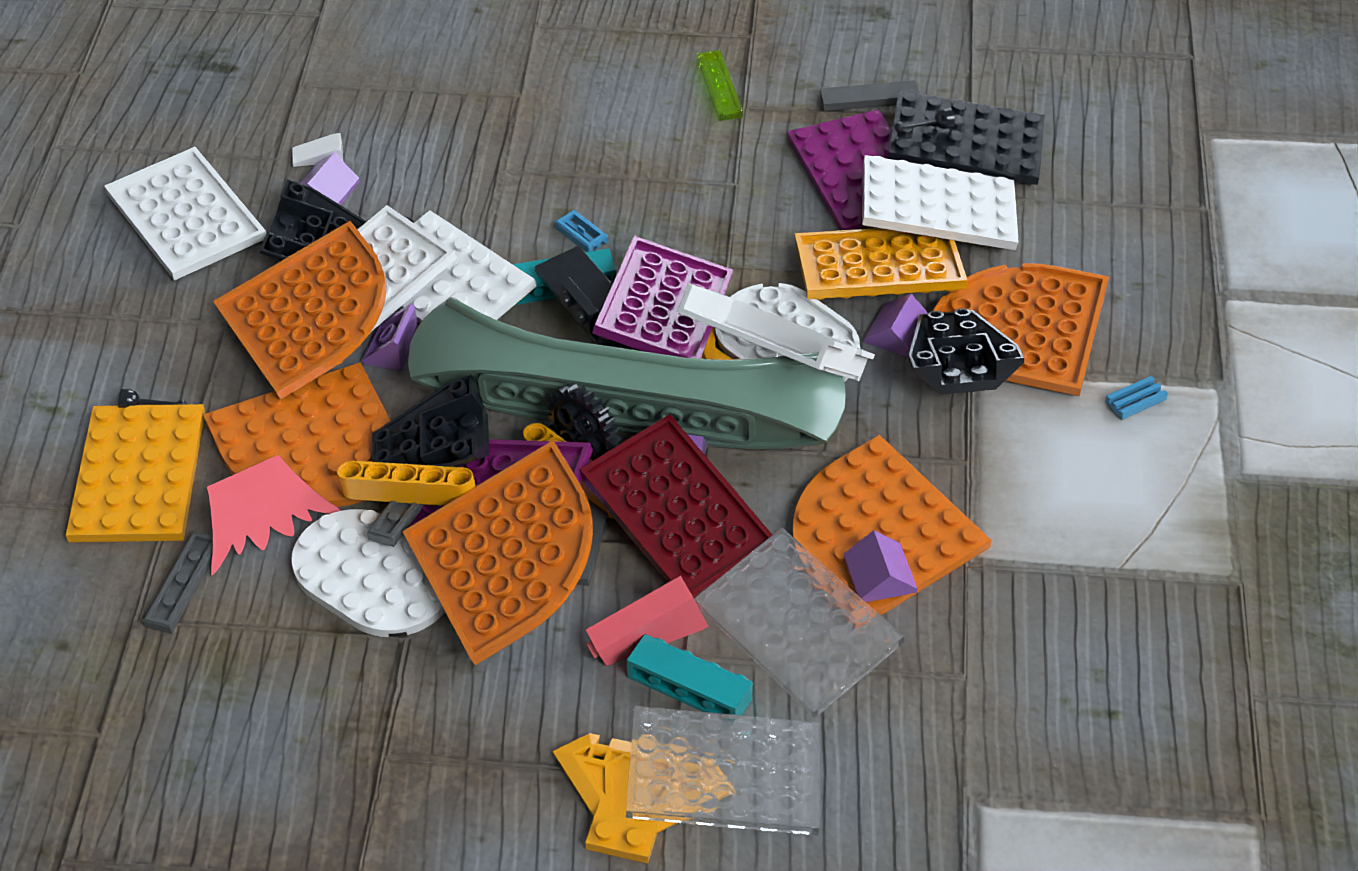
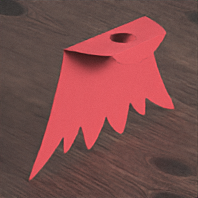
M279 455L207 487L213 529L211 575L221 566L232 544L237 554H241L245 546L246 535L249 536L258 548L264 550L269 540L270 526L286 536H294L292 514L302 520L311 522L312 518L307 509L328 514L341 510L309 487L290 469Z

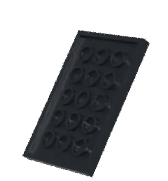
M899 91L888 159L904 160L921 165L928 164L933 167L956 169L968 173H980L992 177H1005L1015 182L1038 185L1045 115ZM951 108L954 113L955 125L953 128L941 129L934 123L907 128L902 132L894 130V125L898 122L906 124L933 119L936 113L942 109Z

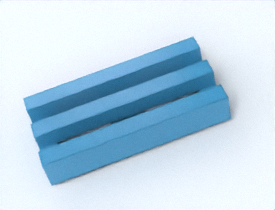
M575 210L555 221V229L577 246H580L585 252L593 251V248H600V243L604 245L608 243V235ZM585 230L589 232L591 235H593L595 238L586 233Z
M1149 376L1107 395L1105 402L1123 420L1167 400L1168 393L1165 390L1161 391V385L1159 383L1155 384V379ZM1150 394H1154V395H1152V396H1150V397H1147V398L1141 400V398H1144V397H1146V396H1148V395H1150ZM1130 403L1132 404V405H1130V406H1127V407L1121 409V407H1124V406H1126V405H1128V404H1130Z

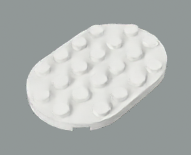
M779 283L778 287H763V284H758L742 289L731 296V298L860 348L858 334L847 320L819 300L807 299L806 292L798 287ZM715 328L720 348L732 359L785 356ZM843 376L844 382L849 378Z
M363 509L343 510L324 515L308 526L299 536L293 548L292 568L296 582L307 596L353 627L367 634L380 637H389V634L407 632V635L429 627L444 614L445 610L404 534L394 547L368 539L367 532L381 515L380 513Z

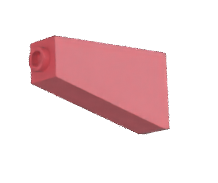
M679 576L587 628L586 632L591 641L586 644L593 657L596 659L600 656L605 665L608 666L627 659L644 634L670 643L704 630L709 626L682 577Z

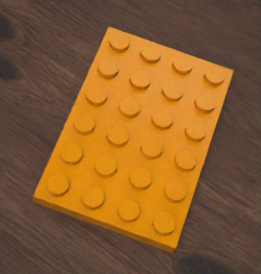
M884 228L795 233V245L807 299L823 300L825 298H850L852 296L874 297L883 294L902 295L914 292L929 293L931 291L967 289V277L955 240Z
M204 404L135 405L127 408L93 406L66 531L68 542L184 541L204 423Z

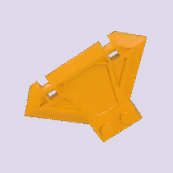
M592 733L553 751V755L594 817L585 842L586 850L648 864L657 833L735 794V791L715 762L710 759L702 758L700 766L689 763L690 755L614 738H612L608 746L599 744L600 735ZM594 756L604 757V760L596 759ZM685 776L694 777V778H696V779H695V780L686 779Z

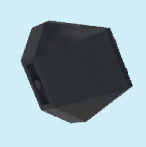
M287 179L276 215L269 232L266 233L259 253L282 261L349 221L352 222L357 230L367 221L313 187Z
M960 308L952 312L931 311L928 314L919 315L909 351V362L913 372L942 395L996 390L1024 363V356L1018 344L974 310Z
M472 375L444 385L372 433V462L461 467L490 456L488 414Z

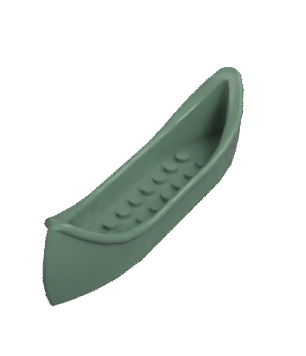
M449 297L423 319L410 343L408 365L411 380L437 391L448 383L472 375L485 408L536 420L552 422L546 416L551 413L546 408L547 405L551 404L548 399L553 396V392L567 384L571 386L576 383L579 388L584 385L587 393L593 390L596 400L600 397L602 398L601 405L610 408L608 415L616 418L612 423L620 428L617 431L620 433L636 435L671 414L688 435L704 437L707 440V446L739 449H785L826 443L836 431L845 411L846 392L843 376L819 370L787 356L734 360L697 359L557 339L525 331L495 320L454 297ZM819 352L804 353L800 355H803L816 361Z

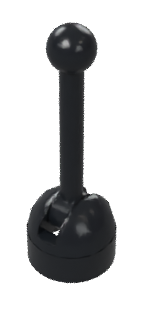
M951 108L942 109L936 113L933 119L906 124L898 122L894 125V130L902 132L907 128L934 123L941 129L953 128L955 125L954 113Z
M121 389L118 400L119 408H127L139 404L187 405L184 400L169 402L140 399L137 392L131 389Z

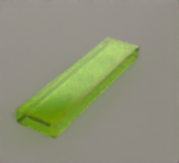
M721 50L697 53V60L719 121L743 118V109Z

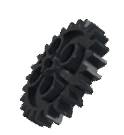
M576 383L571 386L567 384L553 392V396L548 399L551 404L547 405L546 408L551 413L546 416L553 422L549 425V428L555 430L556 434L567 442L590 443L593 449L590 457L591 460L594 461L612 450L622 441V438L616 434L620 428L612 423L616 418L608 415L610 408L601 405V397L597 400L594 398L593 390L587 393L584 385L579 388Z

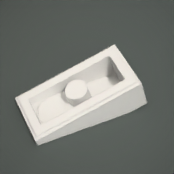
M341 133L332 134L292 147L293 167L316 165L334 152L343 161Z

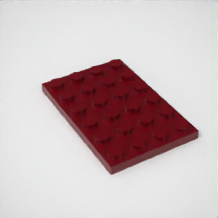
M671 414L579 469L585 484L665 581L669 583L681 576L694 599L773 548L778 541Z

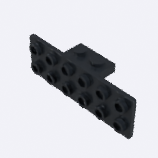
M576 246L535 266L536 274L595 344L642 351L592 334L613 284L580 246Z

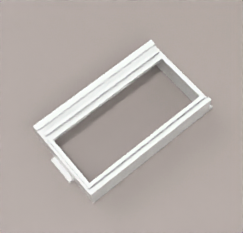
M689 283L677 311L819 370L857 381L861 378L868 358L873 359L875 356L873 353L752 305ZM819 352L816 361L803 355H800L804 353Z

